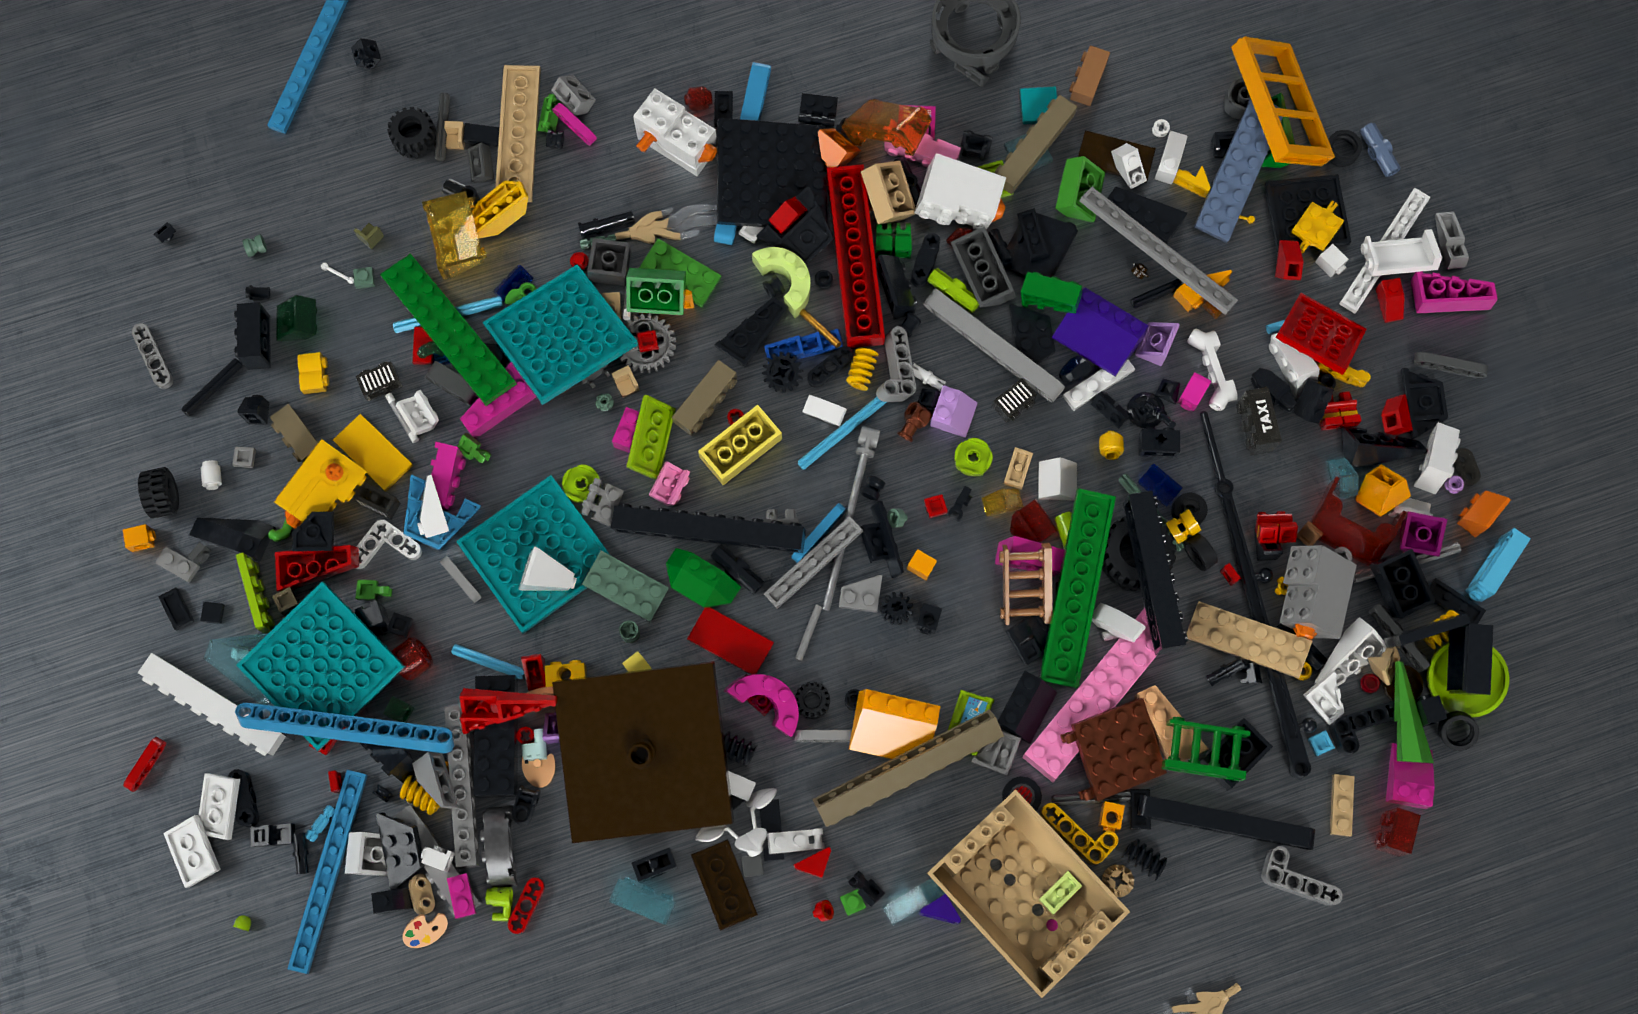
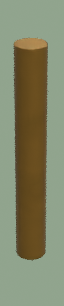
M805 309L800 311V315L836 348L841 346V342Z

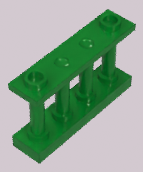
M1173 717V719H1169L1166 722V726L1174 727L1171 756L1162 761L1161 769L1240 782L1246 779V771H1241L1239 759L1241 739L1250 736V731H1245V728L1241 726L1226 728L1187 722L1182 717ZM1182 728L1194 730L1191 759L1188 762L1180 761L1181 758H1179ZM1202 731L1214 733L1211 763H1208V765L1200 764L1201 761H1199ZM1222 734L1233 736L1231 766H1228V768L1220 767L1221 764H1219Z

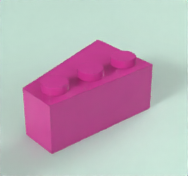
M435 442V448H438L436 460H431V465L434 466L431 475L442 510L448 511L449 507L454 503L455 495L453 494L455 488L459 487V475L461 470L465 468L466 459L457 446Z
M1017 536L998 542L995 564L1003 566V563L999 561V551H1003L1002 545H1007L1009 553L1038 552L1039 549H1042V543ZM1051 546L1052 577H1055V575L1060 574L1065 550ZM1039 559L1009 561V567L1035 571L1042 568V561H1039Z

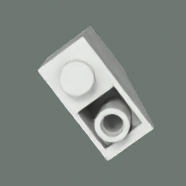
M1126 143L1111 151L1115 166L1130 189L1147 181L1137 148Z

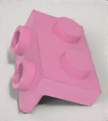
M668 461L665 462L649 496L666 506L677 504L681 498L680 492L682 488L689 482L690 478L688 476L690 471L682 470Z

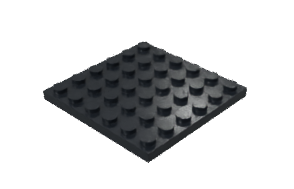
M718 118L717 224L765 227L769 224L772 228H775L768 221L786 200L796 197L808 185L828 224L827 166L825 165L826 162L821 159L818 131L826 129V126ZM807 210L787 229H792L809 211Z

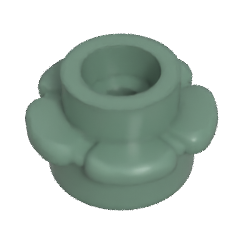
M599 394L596 397L595 405L598 409L608 411L613 407L614 400L610 394Z

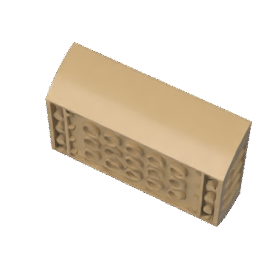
M1016 789L927 873L1041 998L1130 913L1125 905ZM993 859H998L1001 862V868L997 871L990 867V862ZM1069 871L1082 887L1052 915L1039 899ZM1007 874H1011L1015 878V883L1011 886L1004 882V877ZM1035 904L1042 906V915L1036 916L1033 914L1032 907ZM1054 919L1058 923V928L1055 931L1047 929L1046 923L1048 920Z

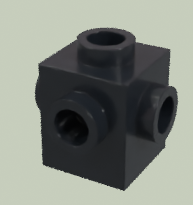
M360 38L351 47L357 67L372 69L381 60L377 43L374 40Z

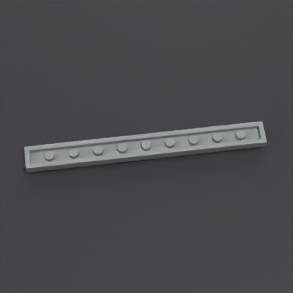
M1091 187L1081 197L1079 202L1226 315L1237 303L1238 300L1096 189Z

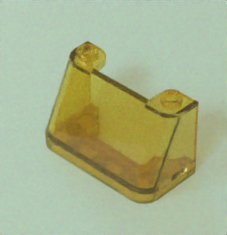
M466 191L423 201V209L427 213V221L437 255V267L443 280L451 279L484 263V258H487L485 248L480 246L471 209L475 208L472 197L468 198Z

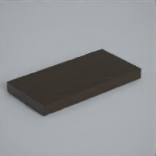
M1085 130L1078 157L1085 156L1105 173L1122 177L1115 166L1111 151L1127 143L1138 149L1148 181L1156 148Z
M728 839L691 854L720 931L758 916Z

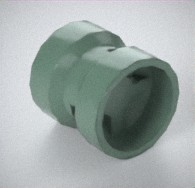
M261 234L256 235L254 240L249 238L242 240L248 257L255 256L258 252H267L266 243Z
M628 620L620 625L619 633L625 642L634 643L639 639L640 630L635 622Z

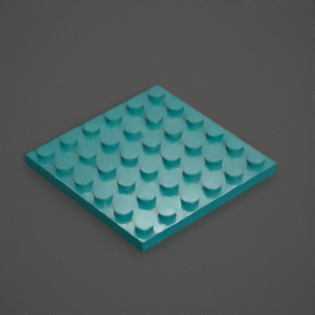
M578 264L483 322L484 327L542 405L638 345L637 340Z
M552 475L456 541L522 634L587 589L582 583L600 551L609 554ZM534 547L539 548L573 572L574 577L577 578L574 589L570 588L568 591L519 590L531 550Z
M321 582L236 664L274 706L356 716L405 668L403 663L325 582ZM304 736L317 751H320L331 740Z

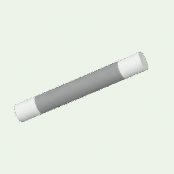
M392 393L385 395L413 443L419 441V437L413 435L397 409V401Z

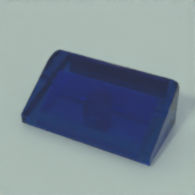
M517 265L493 292L505 302L507 294L512 289H519L523 283H530L533 277L521 265Z

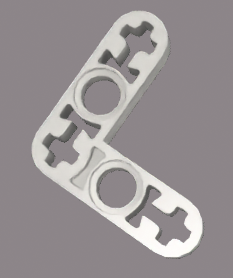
M378 520L356 546L359 547V557L363 560L356 569L364 568L384 542L410 560H416L421 557L422 548L416 541L405 536L403 532L389 522ZM380 526H382V527L385 526V528H386L387 530H386V532H383V531L380 532V530H379L378 528H379ZM375 533V534L378 535L381 539L378 540L375 536H373V534ZM396 535H401L403 538L402 542L398 545L393 544V538ZM368 540H375L376 544L373 549L366 548ZM406 544L411 548H415L417 552L410 554V551L405 548ZM363 549L365 552H367V553H369V554H368V555L363 554V552L360 551V550Z

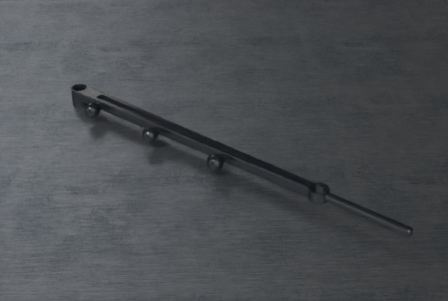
M1202 411L1200 417L1218 478L1215 492L1221 497L1251 616L1254 621L1270 626L1257 581L1260 580L1263 583L1270 582L1273 579V572L1269 568H1262L1256 574L1254 572L1232 496L1234 486L1230 480L1225 478L1208 413ZM1227 484L1229 492H1221L1219 485ZM1265 667L1290 761L1289 773L1295 779H1302L1311 772V765L1300 731L1313 733L1317 729V722L1313 718H1305L1302 723L1298 724L1284 673ZM1297 764L1303 766V774L1296 770Z

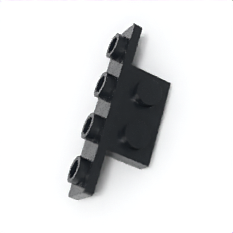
M878 501L870 507L875 523L862 525L860 527L863 530L861 535L870 563L887 561L891 577L896 578L904 573L903 563L900 560L898 546L892 534V527L888 521L886 508L883 501Z

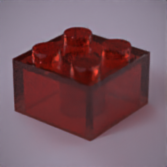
M1398 807L1385 811L1380 818L1381 831L1377 833L1375 838L1376 850L1397 857L1412 854L1421 815Z

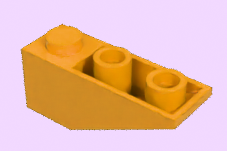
M1227 270L1206 276L1219 286L1224 287L1231 280L1229 277L1232 271ZM1185 283L1176 289L1173 295L1187 312L1193 308L1196 310L1203 304L1202 300L1204 298Z

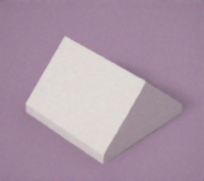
M1061 457L1040 461L1038 463V499L1074 501L1077 490V463Z

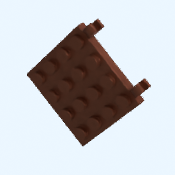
M1144 698L1135 699L1071 724L1072 731L1060 735L1062 743L1066 742L1069 744L1076 741L1090 787L1078 792L1080 800L1088 801L1094 798L1095 801H1100L1167 773L1166 770L1161 769L1163 759Z

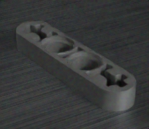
M1417 352L1414 356V365L1473 378L1487 377L1488 366L1485 364L1427 352Z

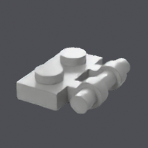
M594 478L593 483L588 488L587 499L582 503L583 509L581 514L588 516L591 510L593 511L591 519L610 526L614 505H619L624 491L608 483H605L603 489H601L600 484L602 480ZM597 494L600 497L598 499L597 504L595 505L593 502Z

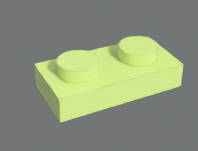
M1067 871L1039 901L1053 915L1082 885Z

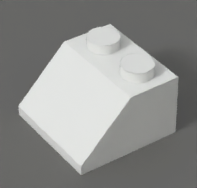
M367 832L349 833L345 874L388 876L380 834Z

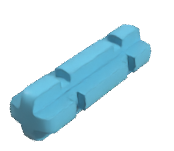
M327 805L323 810L324 813L320 814L311 826L312 829L307 831L305 837L309 841L314 842L318 838V833H321L330 822V817L333 818L334 807Z

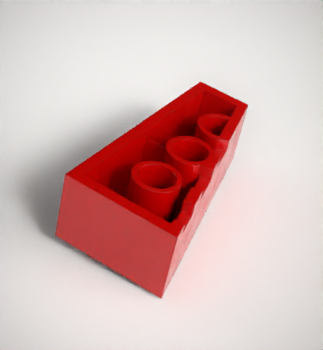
M344 545L334 546V551L275 552L276 591L281 592L288 587L295 590L359 567V547Z

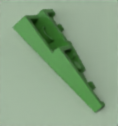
M1397 661L1395 662L1394 721H1397V761L1434 763L1404 663Z

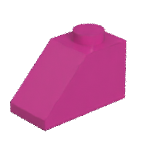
M1194 372L1177 403L1185 410L1195 411L1211 380Z

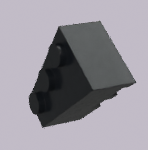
M360 743L366 750L370 749L372 751L370 756L377 763L381 762L383 764L381 769L388 776L392 774L402 783H404L409 775H413L412 780L416 777L412 765L415 761L404 748Z

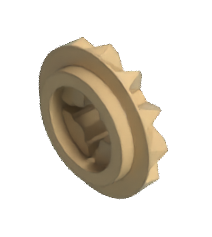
M1116 864L1104 871L1102 882L1116 897H1124L1134 888L1132 872L1125 866ZM1121 874V880L1124 881L1126 885L1119 884L1118 887H1116V882L1112 878H1117Z

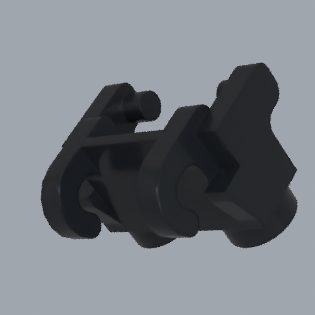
M971 130L964 131L961 146L964 147L962 156H966L968 150L980 153V160L983 161L985 151L986 153L990 151L993 138L990 135L975 134Z

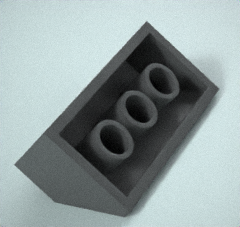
M985 226L951 242L980 308L1001 305L1016 298L1014 289Z

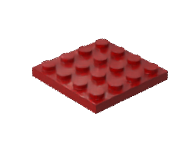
M1300 293L1275 338L1343 375L1367 329Z

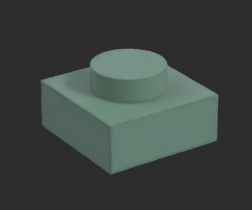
M372 267L353 269L356 289L375 287Z

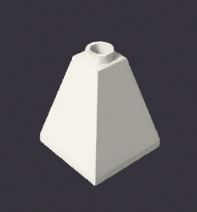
M534 547L529 554L519 590L568 591L570 588L574 589L577 578L574 577L573 572L539 548Z

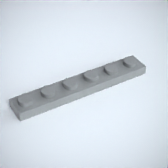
M849 516L771 586L764 595L778 609L855 540L863 530Z

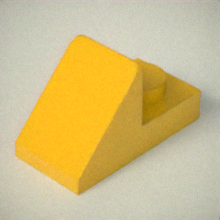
M1201 166L1196 177L1189 171L1179 169L1173 183L1203 198H1206L1211 188L1203 166Z

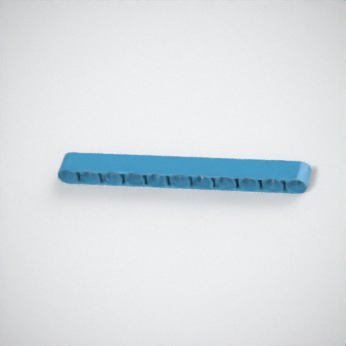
M752 63L740 119L760 121L770 78L771 65ZM717 224L714 242L733 245L737 226Z
M241 703L235 709L239 724L248 729L437 753H449L454 748L452 732L444 727L254 703Z

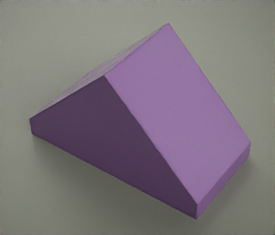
M556 712L545 713L543 741L547 744L560 743Z

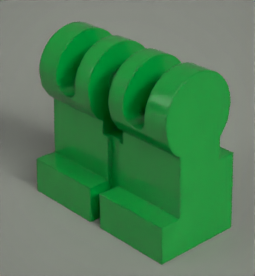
M877 223L875 258H878L879 255L892 256V251H894V256L911 259V223L905 224V230H901L900 223H896L894 230L895 238L891 236V233H893L891 223H887L886 230L882 229V224Z

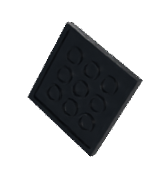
M1338 174L1266 181L1265 190L1277 252L1280 240L1299 241V245H1301L1303 241L1291 232L1312 202L1322 208H1327L1331 201H1334V204L1336 202L1338 206L1332 213L1344 220L1342 226L1327 247H1330L1332 244L1335 246L1350 245L1351 237ZM1310 245L1307 247V249L1316 248V247L1310 246Z

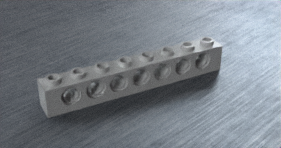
M461 705L444 707L446 728L451 730L454 739V748L448 753L449 777L458 808L452 809L456 867L459 869L480 867L470 732L467 734L462 732L460 721L462 715Z

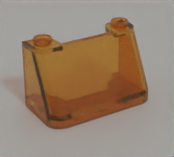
M873 99L868 100L845 119L842 129L854 145L861 146L869 138L890 142L894 148L901 146L906 149L904 152L906 155L914 156L932 119L924 107H913Z

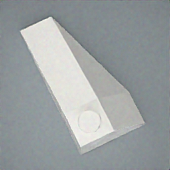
M1359 617L1345 630L1316 678L1315 683L1331 670L1337 674V686L1344 683L1346 677L1351 674H1359L1361 668L1369 664L1368 657H1382V653L1386 650L1384 640L1372 626Z

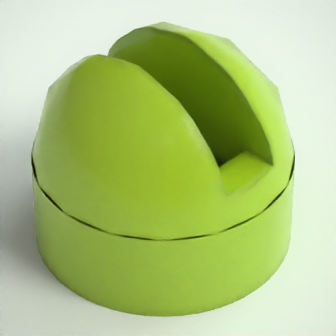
M241 915L235 920L233 927L249 931L251 920L248 916Z

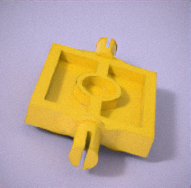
M1331 201L1327 208H1322L1312 202L1294 226L1291 233L1303 241L1300 245L1301 253H1304L1309 245L1324 251L1340 229L1344 220L1332 213L1338 206L1336 202L1334 204V201Z

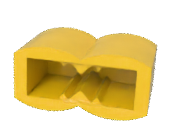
M321 352L298 355L301 392L303 394L327 392V386H329V377L325 375V368H328L327 358Z

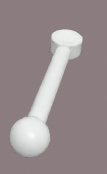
M327 263L321 264V268L324 271L328 270L342 277L343 279L347 280L349 284L354 283L353 277H347L346 275L330 268Z

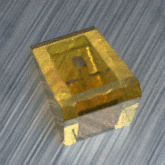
M1002 488L982 498L986 517L1023 508L1019 489Z

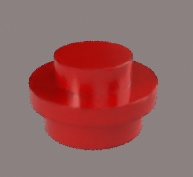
M576 252L571 256L570 264L572 267L578 264L581 270L588 266L589 259L585 253Z

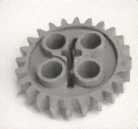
M642 313L641 319L634 315L633 322L627 320L628 325L626 327L632 335H637L644 328L649 329V331L656 330L657 339H662L663 343L658 345L659 350L656 351H659V353L654 351L640 353L638 344L622 355L621 362H626V366L629 365V367L633 365L632 369L634 372L637 368H640L641 373H643L644 369H647L648 373H650L651 368H654L657 372V366L665 367L664 361L670 363L668 356H674L672 350L676 349V345L672 344L676 342V337H672L675 334L674 330H670V324L665 325V319L659 322L658 315L652 319L650 313L647 318ZM646 353L652 354L648 359L643 358V355Z

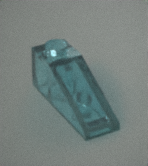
M929 879L882 908L892 925L945 895V893L932 879Z

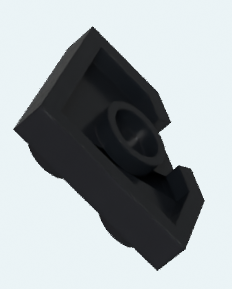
M311 512L307 519L292 532V551H334V512Z

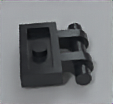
M802 93L800 113H806V115H799L798 122L809 125L819 124L826 127L827 125L834 126L835 119L828 118V116L836 117L838 97ZM812 114L823 115V116H822V117H814V116H812Z

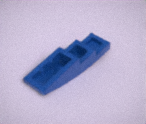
M840 330L829 331L841 342L840 347H843ZM819 332L803 337L798 335L764 346L766 357L773 359L772 354L776 353L779 357L780 352H783L784 356L789 352L791 353L790 358L796 356L797 359H802L840 348L833 346Z

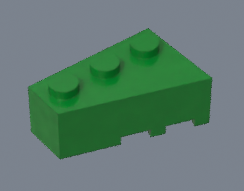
M1027 272L1021 289L1022 307L1028 308L1029 304L1038 305V309L1044 310V307L1047 306L1054 307V311L1076 313L1082 296V286L1077 282L1062 281L1058 277H1046L1038 272Z

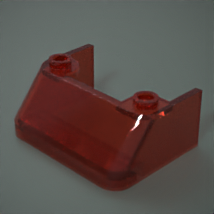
M1336 476L1328 484L1310 522L1323 532V535L1318 539L1319 541L1334 549L1345 547L1350 550L1352 558L1369 565L1381 559L1395 538L1407 512L1403 510L1394 518L1392 524H1380L1375 532L1364 528L1340 515L1343 508L1342 501L1332 495L1340 479Z

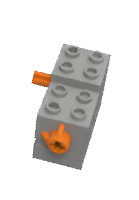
M1323 545L1291 546L1283 581L1284 584L1288 585L1280 623L1293 629L1297 637L1309 640L1313 638L1341 639L1357 565Z

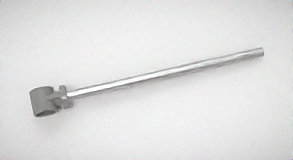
M865 426L861 428L858 444L861 447L856 449V454L860 456L844 521L849 516L853 519L867 459L874 458L875 452L872 451V448L877 446L880 430ZM845 549L834 559L822 610L830 611Z

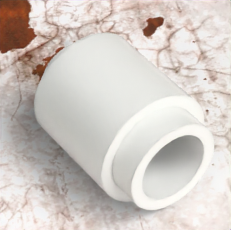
M213 460L203 462L200 468L202 486L206 487L207 490L218 489V486L222 485L221 468L218 462Z

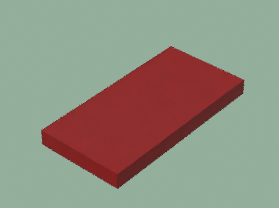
M710 607L704 608L687 638L688 641L750 675L758 673L774 645L773 641Z

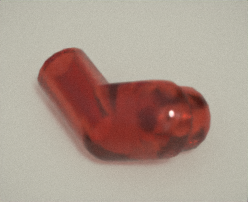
M957 228L946 239V242L952 246V241L973 232V230Z

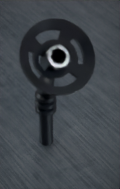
M1142 392L1130 399L1127 411L1129 412L1128 415H1130V421L1137 427H1155L1161 421L1169 428L1176 426V423L1167 415L1162 400L1155 394ZM1140 397H1147V400H1143L1140 403L1135 402ZM1132 409H1135L1136 415L1140 418V420H1138L1134 416ZM1153 416L1156 418L1155 421L1146 423V418Z

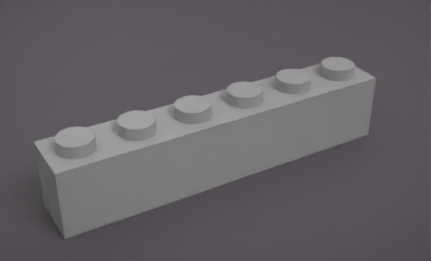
M409 805L392 817L393 819L399 818L405 823H411L418 827L422 851L425 846L431 849L434 846L443 848L414 806ZM453 860L448 872L425 864L424 868L428 872L425 876L431 884L435 882L439 888L437 893L443 900L447 899L450 904L448 908L454 915L447 878L458 876L462 873L456 867ZM471 887L475 908L482 904V901Z

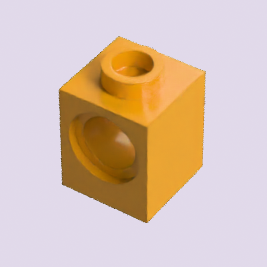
M146 524L123 529L125 548L129 551L135 552L155 547L156 533L154 529Z
M1104 801L1101 807L1098 827H1102L1104 832L1113 831L1115 833V830H1120L1125 805ZM1107 813H1113L1115 815V823H1109L1107 821Z

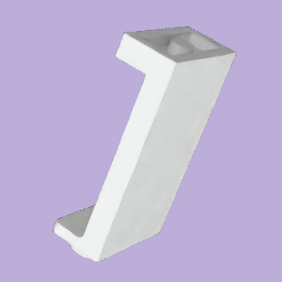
M1432 229L1424 230L1421 238L1372 242L1370 236H1366L1364 243L1361 244V253L1365 256L1366 268L1370 270L1371 276L1438 270L1442 260V255Z

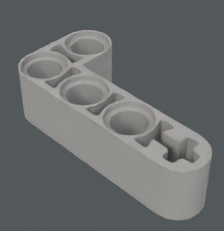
M896 326L885 335L884 344L890 379L876 390L878 399L883 402H902L916 392L907 333L904 328Z
M1278 846L1268 851L1261 873L1264 883L1328 906L1341 902L1343 894L1336 886L1287 870L1290 855L1286 848ZM1275 851H1279L1282 854L1281 861L1275 859ZM1270 870L1275 871L1277 875L1275 881L1269 878ZM1289 877H1293L1296 881L1294 888L1288 884ZM1309 884L1315 887L1313 895L1308 892ZM1322 892H1323V893H1330V892H1331V895L1334 896V899L1330 900V899H1331L1330 896L1325 895V894H1324V895H1321V894H1322Z

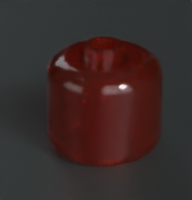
M415 637L408 638L391 651L405 666L398 676L400 675L408 681L415 680L433 666V658L430 652Z

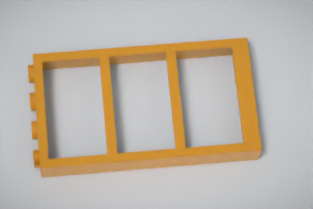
M1244 36L1242 39L1239 38L1231 48L1275 162L1323 166L1335 158L1291 44ZM1254 54L1277 57L1283 75L1261 72ZM1265 80L1287 83L1297 110L1275 108ZM1279 116L1300 118L1311 146L1289 144Z

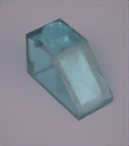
M1345 457L1326 460L1332 488L1339 498H1349L1358 495L1359 475Z

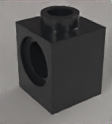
M923 603L916 629H919V632L925 635L935 634L942 608ZM930 616L933 618L934 623L928 625L923 621V618Z

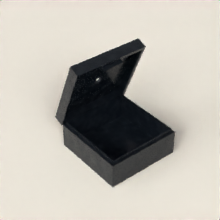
M1462 614L1383 638L1386 648L1396 647L1398 649L1403 648V645L1449 630L1447 691H1449V694L1491 695L1493 625L1470 624L1468 615Z

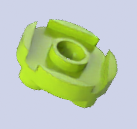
M970 438L961 442L954 454L956 468L967 476H982L990 468L993 454L988 444L978 438ZM976 453V457L979 459L974 462L970 461L968 455Z
M577 465V467L570 468L562 479L564 493L571 501L583 503L587 499L590 484L593 483L594 478L600 479V477L588 465ZM585 480L586 486L579 488L577 482Z

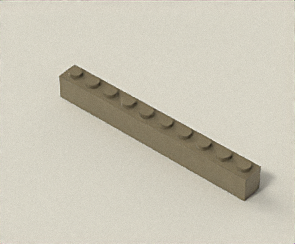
M989 709L812 800L825 826L835 825L841 819L852 816L865 807L872 806L878 800L890 797L894 792L905 789L918 780L925 779L929 774L942 770L953 762L962 760L970 753L978 752L988 744L997 742L1000 738L1004 737L995 715Z

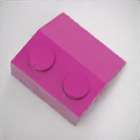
M628 407L625 408L612 439L614 448L630 453L639 411Z

